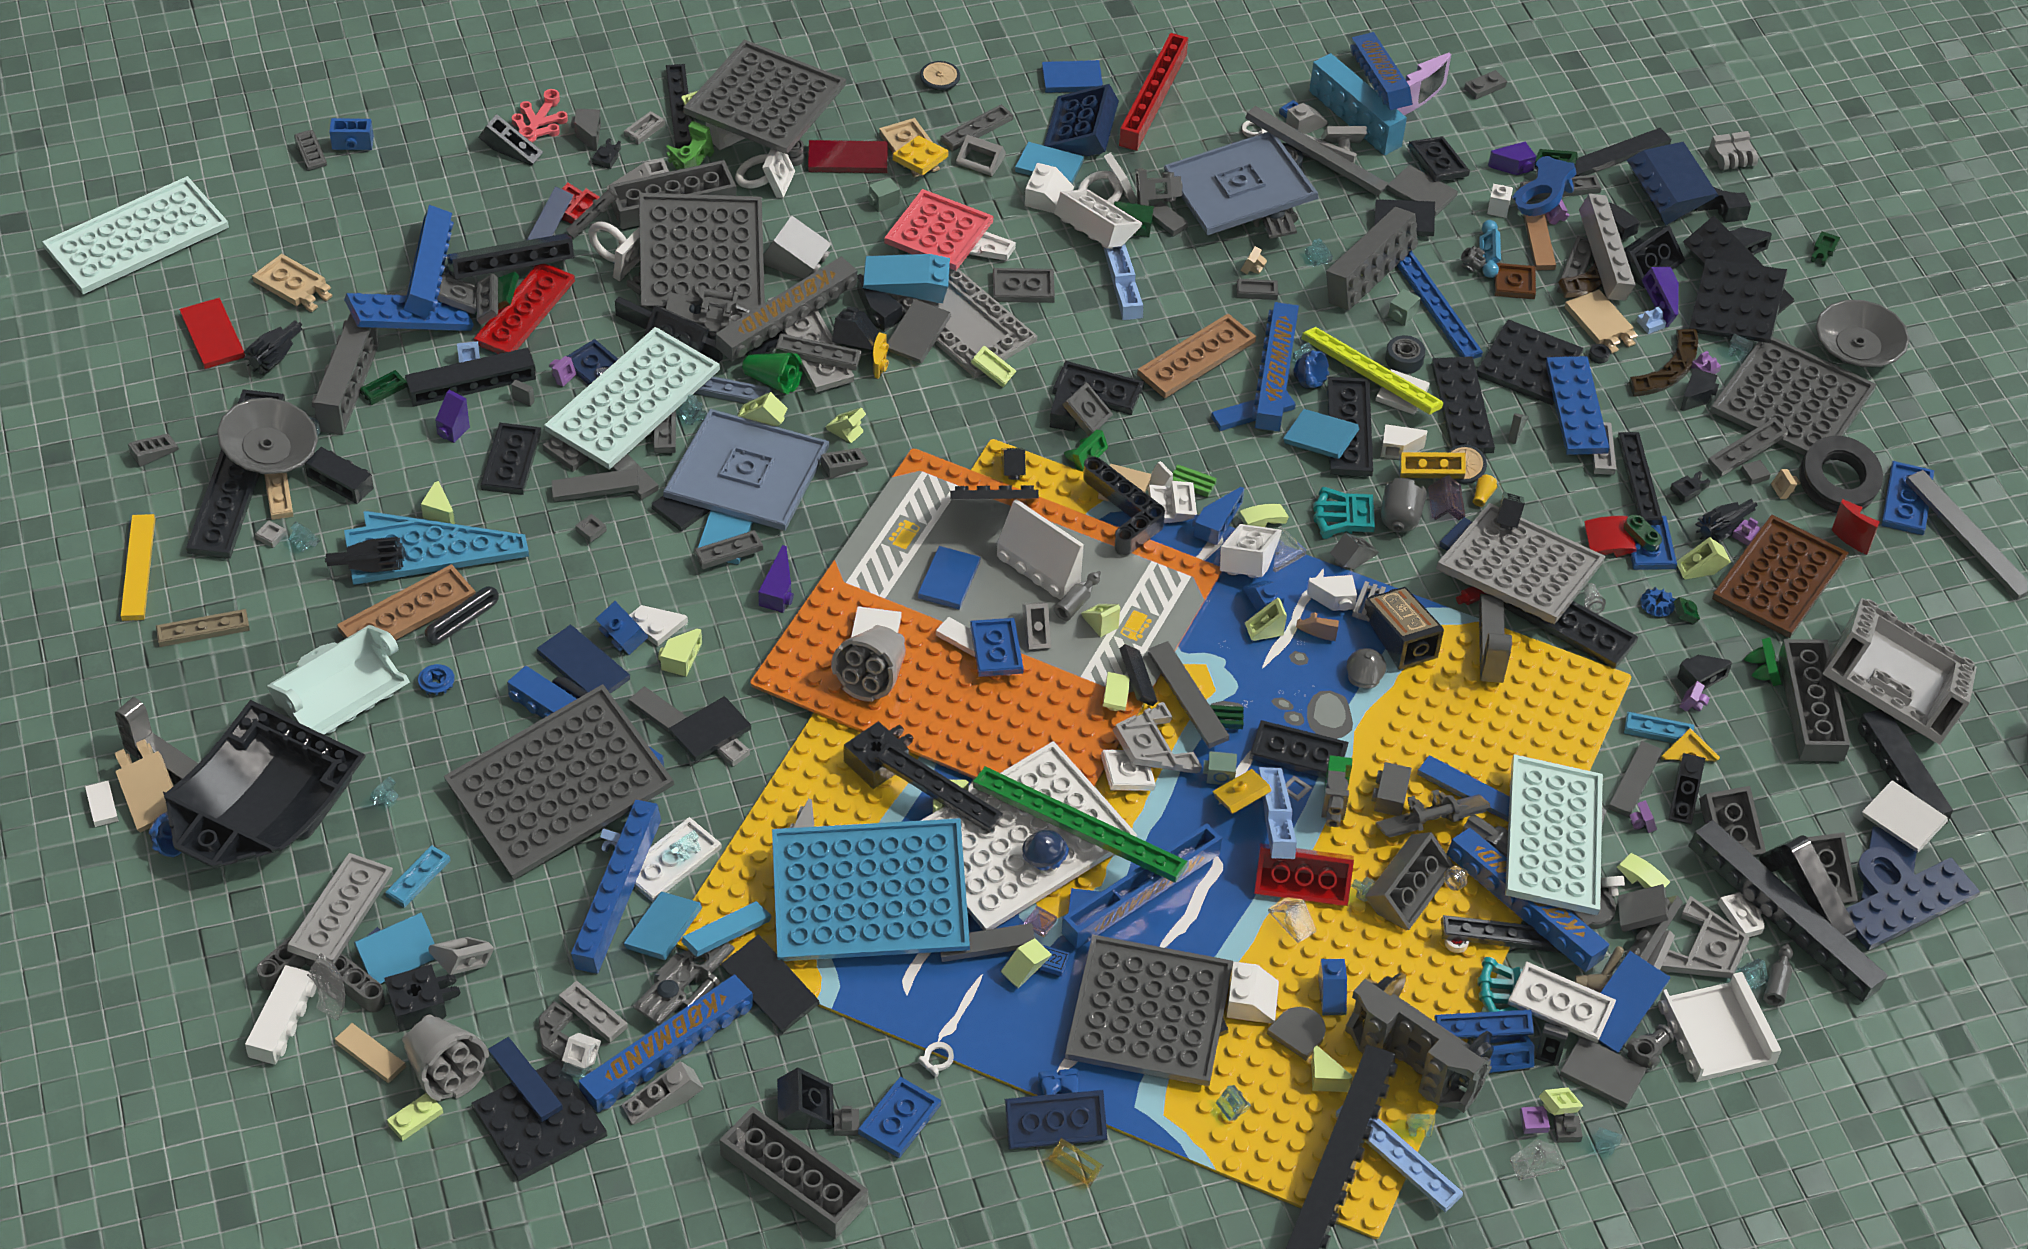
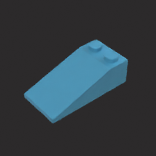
M933 254L866 256L863 288L943 304L949 283L950 258Z

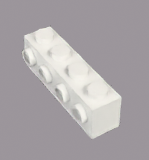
M285 965L245 1043L249 1058L276 1065L279 1057L285 1054L287 1041L290 1036L292 1037L295 1034L299 1017L304 1016L307 1002L310 997L314 996L317 985L314 982L312 972Z

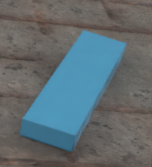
M755 901L683 936L682 943L698 957L770 922L771 914Z

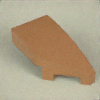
M1314 612L1305 620L1298 619L1296 627L1313 636L1336 641L1339 620L1318 618L1317 613Z

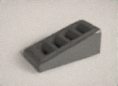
M313 130L294 135L296 147L308 170L327 165Z
M169 433L133 441L128 444L130 454L139 467L179 450L178 445Z
M859 448L829 452L821 455V466L830 479L868 465L867 459Z

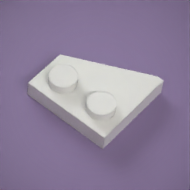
M643 605L629 615L649 636L647 639L656 646L662 644L688 623L686 615Z
M1741 893L1720 898L1718 905L1735 928L1748 937L1759 935L1763 932L1762 912Z

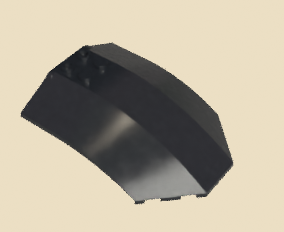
M250 700L202 761L167 792L163 791L174 848L212 868L281 851L301 836L323 814L365 759L366 755Z

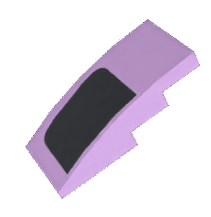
M1450 53L1420 63L1417 66L1416 72L1406 75V82L1410 86L1413 105L1398 108L1397 110L1406 115L1425 104L1444 87L1447 82L1451 59Z

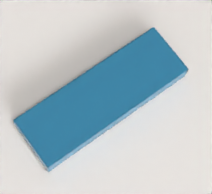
M1627 712L1624 734L1675 743L1690 728L1694 731V725Z
M431 845L385 892L386 897L405 908L451 861L450 856Z

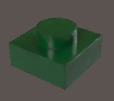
M1681 597L1673 601L1679 619L1692 624L1700 620L1697 606L1693 601Z

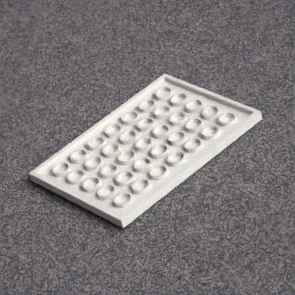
M1054 741L1001 772V774L1137 837L1134 830ZM975 788L969 792L1003 813L1002 819L990 833L946 806L923 819L961 818L967 912L983 931L996 928L1113 855V853ZM1050 830L1057 832L1064 839L1069 852L1059 868L1055 870L1050 868L1048 871L1039 870L1025 861L1022 850L1023 843L1033 833Z

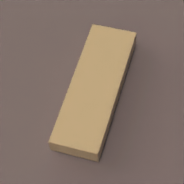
M287 472L265 474L271 519L294 517Z
M353 1023L335 1038V1044L387 1083L391 1082L406 1068L405 1062Z

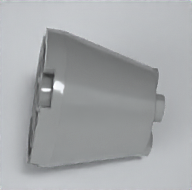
M875 625L873 628L845 640L835 650L831 661L832 672L837 675L839 681L844 686L843 690L852 697L862 701H874V699L886 696L895 686L905 657V638L902 634L896 633L888 627Z
M426 1015L422 1021L417 1023L402 1038L406 1055L422 1089L434 1100L441 1101V1099L453 1096L457 1099L472 1090L484 1075L482 1069L486 1058L489 1057L486 1045L476 1035L441 1018Z

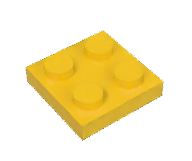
M918 135L892 155L893 161L924 175L948 157V150Z

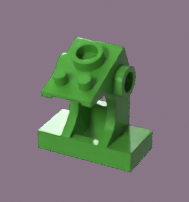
M692 121L688 126L691 144L683 146L681 149L667 145L666 155L669 157L667 159L668 162L673 163L677 170L699 166L706 156L711 157L714 153V147L709 127Z

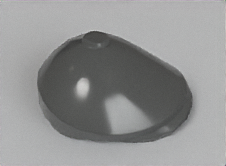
M1369 648L1354 651L1347 661L1348 679L1353 685L1360 688L1371 689L1376 687L1386 672L1384 657L1376 650Z

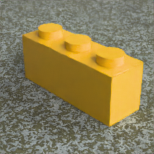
M1401 452L1400 478L1464 479L1466 453Z

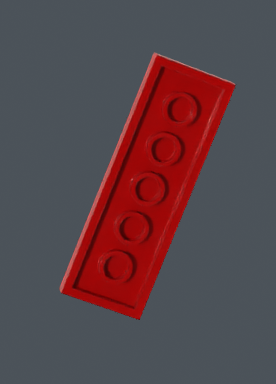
M545 263L536 265L516 288L511 305L499 309L498 315L486 323L475 336L474 342L478 341V346L497 354L518 350L575 282V275Z

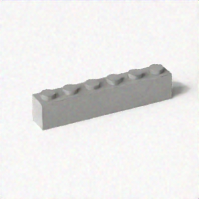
M1588 194L1579 212L1606 297L1611 300L1626 301L1635 286V282L1607 196Z

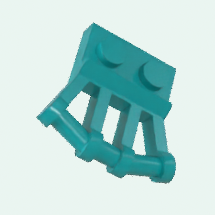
M1328 487L1320 489L1319 497L1313 504V510L1316 512L1314 514V522L1319 526L1321 530L1320 535L1323 539H1328L1333 534L1345 531L1352 534V531L1374 532L1373 494H1348ZM1325 511H1345V513H1334ZM1326 522H1341V523L1328 526Z
M1484 957L1482 961L1483 969L1480 977L1477 978V984L1481 990L1479 992V1000L1483 1002L1487 1012L1520 1010L1513 1006L1501 1010L1496 1009L1494 1003L1508 1004V1000L1523 969H1520V967L1512 969L1497 963L1492 957ZM1491 972H1495L1509 979L1491 978L1490 975ZM1490 988L1510 989L1511 994L1493 993L1490 991Z

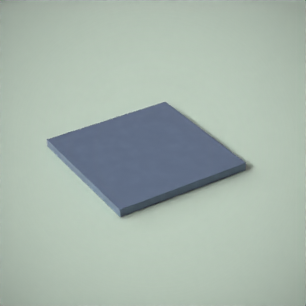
M1269 132L1164 166L1165 172H1174V176H1181L1183 184L1181 197L1207 235L1319 199L1318 192L1276 136Z
M710 409L663 491V497L785 531L821 463V455L825 454L829 448V441Z

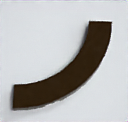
M1595 260L1593 266L1585 274L1561 278L1558 282L1564 298L1583 296L1603 286Z
M1696 329L1676 330V352L1674 357L1664 365L1663 369L1658 372L1630 377L1629 384L1633 397L1663 391L1675 385L1686 376L1692 367V361L1695 360L1697 355L1698 334Z

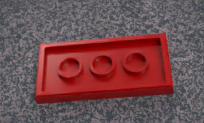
M220 297L179 309L205 369L245 357L242 345Z

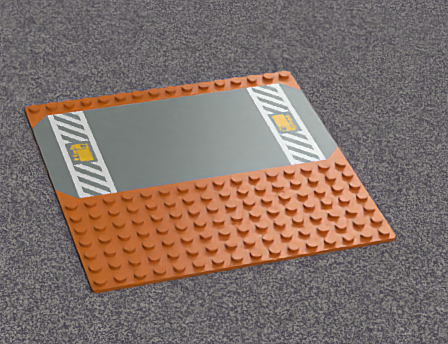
M913 448L753 676L751 686L860 732L865 731L878 721L888 730L901 725L904 728V732L898 739L906 734H911L914 738L912 743L907 746L910 753L973 779L978 776L985 766L1001 773L1054 741L1095 787L1105 770L1101 758L1102 751L1117 750L1120 745L1113 732L1115 725L1134 715L1137 716L1144 705L1143 702L1136 699L1132 684L1129 681L1125 711H1112L1103 706L1107 673L1111 672L1128 676L1119 648L1126 644L1140 650L1154 688L1161 673L1149 656L1148 649L1168 641L1174 651H1176L1222 571H1220V566L1150 539L1132 553L1121 555L1114 548L1115 533L1119 527L1042 497L1017 499L1084 544L1081 582L1087 581V576L1090 573L1101 572L1100 582L1097 585H1092L1090 598L1069 621L1062 620L1054 611V607L1059 603L1060 599L1053 597L1047 590L1034 584L1031 579L1018 573L1015 568L1002 562L997 557V542L1015 499H950V491L955 490V486H969V490H977V486H990V490H999V486H1006L1008 484ZM1012 486V490H1021ZM939 546L981 557L980 564L960 610L918 598V592ZM1022 603H1048L1051 648L1028 649L1023 624ZM1097 604H1119V628L1102 637L1093 630L1081 615L1082 612ZM858 606L902 612L898 633L902 634L905 638V657L893 689L886 696L874 699V701H862L846 693L843 690L844 686L839 681L837 675L833 674L831 667L832 656L835 650L852 636ZM948 617L970 628V621L1014 618L1024 668L1023 674L979 677L975 657L936 636V630Z

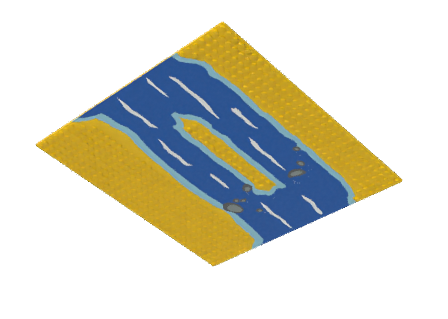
M995 439L989 441L971 469L1021 489V485H1034V490H1039V497L1116 527H1120L1131 519L1129 515L1112 502L1098 499L1099 493L1084 481L1082 471L1025 451L1026 475H1021V479L1008 480V476H1004L1002 471L1001 448L1017 447ZM1193 518L1180 522L1164 523V528L1150 538V540L1220 566L1221 546L1236 528L1228 526L1218 545H1214L1193 536ZM1277 544L1270 566L1262 577L1251 578L1245 574L1230 575L1222 571L1175 651L1209 705L1244 707L1243 729L1225 728L1229 734V741L1208 748L1161 675L1153 688L1158 702L1154 706L1144 703L1137 716L1143 714L1144 710L1148 708L1153 709L1157 704L1164 702L1172 715L1170 723L1157 724V728L1173 754L1194 752L1202 769L1199 773H1190L1151 767L1156 784L1154 791L1110 790L1104 770L1095 786L1134 830L1137 838L1166 850L1207 823L1222 837L1220 855L1098 936L1260 966L1279 981L1275 1021L1284 1011L1293 1007H1306L1317 1012L1324 1020L1326 1027L1324 1040L1319 1047L1348 1071L1354 1079L1363 1054L1358 1050L1352 1036L1345 1029L1347 1022L1354 1012L1356 1000L1352 998L1353 991L1364 979H1371L1379 983L1386 976L1393 978L1402 972L1406 975V982L1399 998L1433 1021L1434 1016L1440 1014L1481 1012L1484 1004L1479 1000V992L1481 990L1477 984V978L1480 977L1483 969V958L1492 957L1497 963L1503 965L1510 947L1469 942L1465 951L1461 953L1452 952L1445 946V939H1442L1441 918L1443 915L1516 924H1521L1523 921L1515 912L1470 876L1451 858L1449 859L1455 866L1454 870L1410 930L1397 926L1374 911L1365 896L1411 834L1431 832L1445 853H1447L1451 840L1463 832V826L1470 817H1464L1456 822L1439 817L1435 820L1426 821L1421 831L1416 830L1390 838L1385 836L1375 825V822L1396 816L1374 811L1376 802L1372 801L1374 788H1379L1380 784H1376L1378 770L1383 771L1385 762L1412 768L1402 815L1410 813L1408 797L1415 796L1424 805V808L1431 807V791L1437 789L1440 793L1452 795L1455 800L1463 799L1417 775L1418 769L1429 755L1509 797L1511 760L1514 754L1590 771L1629 686L1631 675L1504 628V634L1512 635L1511 653L1504 682L1480 681L1479 618L1414 595L1416 599L1444 629L1439 656L1436 659L1398 670L1369 621L1352 617L1354 609L1333 611L1307 595L1309 578L1352 575L1357 593L1356 603L1365 581L1369 582L1370 586L1377 584V588L1380 589L1382 586L1386 587L1385 592L1398 588ZM1260 581L1276 582L1285 597L1283 607L1287 617L1284 635L1253 641L1250 638L1245 622L1257 614V611L1245 593L1244 586ZM1366 592V595L1364 597V600L1358 613L1362 614V611L1365 606V600L1366 598H1368L1370 592ZM1314 612L1317 613L1318 618L1339 620L1336 641L1319 638L1296 627L1297 620L1300 618L1305 620ZM1369 648L1376 650L1385 659L1386 672L1379 684L1374 688L1357 687L1348 679L1347 661L1349 656L1358 649ZM813 713L694 897L693 901L700 902L702 909L683 936L757 901L771 914L770 922L729 941L728 943L734 946L735 949L726 959L758 934L777 954L772 829L790 828L792 823L795 824L798 811L801 806H805L808 798L812 799L814 827L921 821L933 814V798L897 775L892 776L875 789L870 787L844 762V744L862 732ZM1261 720L1349 742L1345 757L1353 758L1348 785L1349 798L1345 818L1340 820V827L1326 826V818L1321 817L1325 778L1249 759ZM1121 744L1117 750H1124ZM1210 751L1237 754L1235 778L1250 769H1253L1259 775V767L1282 768L1285 784L1293 776H1296L1312 787L1299 801L1289 796L1292 808L1291 820L1297 841L1296 848L1354 856L1348 906L1254 894L1260 843L1269 844L1263 799L1261 797L1235 813H1231L1215 798L1212 791L1222 785L1207 783V774H1203L1204 760H1209ZM909 752V755L947 779L967 780L969 782V791L974 789L973 778ZM1294 781L1287 789L1298 795L1305 787ZM1488 811L1475 814L1495 828L1502 826L1508 830L1509 822ZM1115 854L994 928L1032 923L1035 939L1040 944L1069 953V959L1062 977L1037 970L1024 984L1017 988L1001 973V970L1016 950L942 962L940 952L783 961L817 997L820 1002L817 1006L924 1051L932 1043L944 1042L953 1049V1063L1029 1095H1045L1038 1078L1040 1071L1056 1070L1058 1072L1062 1069L1075 1068L1078 1072L1079 1092L1103 1090L1106 1127L1301 1209L1338 1119L1336 1111L1344 1104L1348 1092L1312 1091V1055L1305 1061L1267 1034V1030L1272 1023L1227 1018L1230 983L1223 1019L1228 1027V1033L1219 1036L1210 1086L1065 1059L1091 940L1076 949L1061 934L1062 920L1069 912L1071 888L1102 892L1140 867ZM967 912L969 933L983 931ZM681 937L676 947L688 951L689 949L682 943ZM1321 959H1345L1347 973L1346 1015H1322L1318 981ZM1491 972L1490 977L1497 978L1498 974ZM1461 1039V1040H1463L1464 1042L1467 1043L1469 1039ZM939 1048L931 1052V1054L948 1060L949 1054L944 1049ZM1395 1058L1398 1069L1395 1077H1390L1388 1081L1390 1089L1387 1098H1382L1379 1104L1382 1106L1379 1119L1418 1152L1439 1106L1432 1101L1426 1100L1418 1092L1422 1075L1418 1074L1413 1067L1404 1061ZM1060 1090V1091L1057 1092L1056 1094L1067 1093V1092ZM1364 1142L1362 1148L1365 1149V1153L1361 1163L1357 1162L1354 1170H1357L1353 1184H1348L1346 1188L1348 1196L1345 1205H1340L1337 1211L1340 1214L1337 1224L1372 1239H1378L1406 1177Z

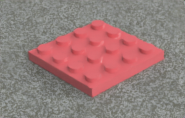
M922 189L885 236L884 243L913 255L933 254L950 258L949 269L957 271L993 223V216Z

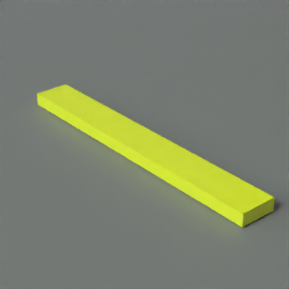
M1314 327L1302 333V340L1430 415L1442 409L1443 402L1319 328Z

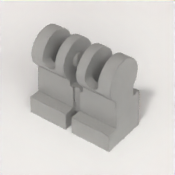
M1748 131L1732 133L1731 137L1729 134L1712 137L1709 151L1714 160L1718 162L1720 170H1728L1729 166L1731 169H1736L1738 165L1743 168L1747 166V163L1749 166L1757 165L1758 154L1751 145Z

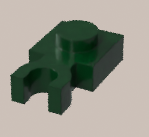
M1821 231L1814 245L1815 252L1811 256V262H1815L1816 258H1822L1821 265L1825 266L1828 255L1833 257L1841 237Z

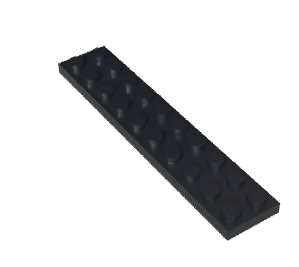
M243 389L238 404L256 398H274L285 401V395ZM222 449L186 547L187 554L231 559L260 473L245 470L232 462Z

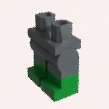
M1329 756L1321 817L1326 818V826L1340 827V820L1345 818L1353 758Z

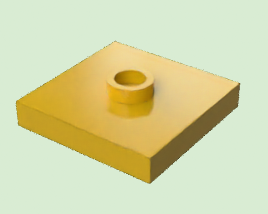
M1250 769L1212 792L1221 804L1231 813H1235L1272 790L1263 778L1253 769Z

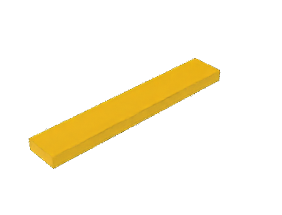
M154 514L132 515L121 608L122 621L145 620L155 528Z

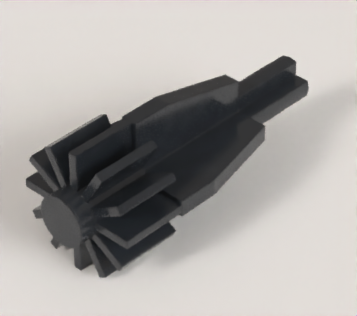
M294 320L284 329L278 327L262 334L243 352L246 354L244 360H249L247 366L251 365L254 367V372L258 369L259 374L269 372L284 359L293 345L291 339L302 331V323Z
M1749 499L1740 505L1738 502L1717 506L1698 518L1699 522L1695 523V525L1700 527V529L1696 533L1701 532V540L1710 537L1718 543L1733 534L1734 530L1744 521L1743 517L1756 510L1757 502Z
M397 536L369 539L346 547L347 551L326 553L325 558L327 566L348 565L349 569L382 572L401 570V567H404L402 561H405L406 551L403 543H400V538Z

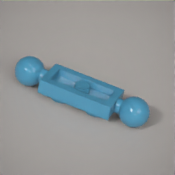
M1487 220L1482 224L1484 235L1479 237L1480 249L1485 252L1483 257L1486 259L1483 266V274L1488 278H1493L1498 274L1499 268L1496 263L1501 261L1500 232L1497 230L1498 226L1493 220Z

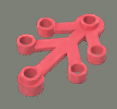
M555 89L546 90L544 92V104L536 115L532 110L530 102L524 101L520 103V111L526 114L530 121L529 126L525 125L522 114L512 115V124L517 126L519 133L532 143L536 141L537 137L546 134L553 137L558 136L560 133L558 124L567 123L568 116L564 111H559L554 115L545 117L551 107L558 105L560 101L559 92ZM550 124L548 127L537 129L539 126Z

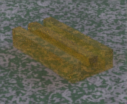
M1063 1138L1059 1140V1144L1054 1148L1053 1154L1048 1157L1050 1161L1090 1187L1104 1166ZM1064 1146L1096 1166L1095 1169H1090L1062 1150ZM1061 1155L1090 1174V1177L1088 1179L1059 1161L1057 1157Z

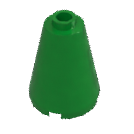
M796 353L748 355L743 360L742 369L745 375L788 395L789 392H794L800 383L802 372L799 371V365H802V360Z

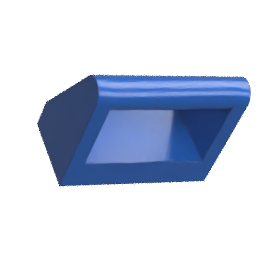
M1528 1036L1492 1037L1490 1043L1520 1040V1043L1493 1046L1494 1051L1490 1058V1066L1492 1068L1489 1073L1533 1068L1534 1044Z

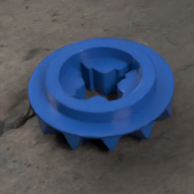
M1654 587L1652 590L1647 589L1642 594L1641 606L1647 613L1653 616L1664 617L1674 611L1673 601L1676 599L1672 597V592L1666 593L1664 588L1658 590ZM1660 598L1661 602L1656 605V600Z
M434 664L424 668L418 676L420 689L425 690L427 695L434 693L437 696L439 692L446 693L448 688H453V682L455 681L453 671L441 664ZM432 676L440 680L441 683L433 682Z

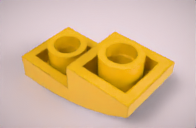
M880 332L876 337L873 349V373L877 379H879L882 372H886L889 360L886 359L889 348L887 334Z

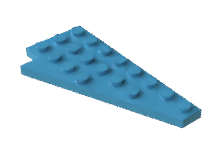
M364 511L366 527L344 530L347 547L369 539L398 536L400 543H403L406 551L405 561H402L404 567H401V570L367 572L351 569L353 585L436 572L451 564L455 568L529 557L525 534Z

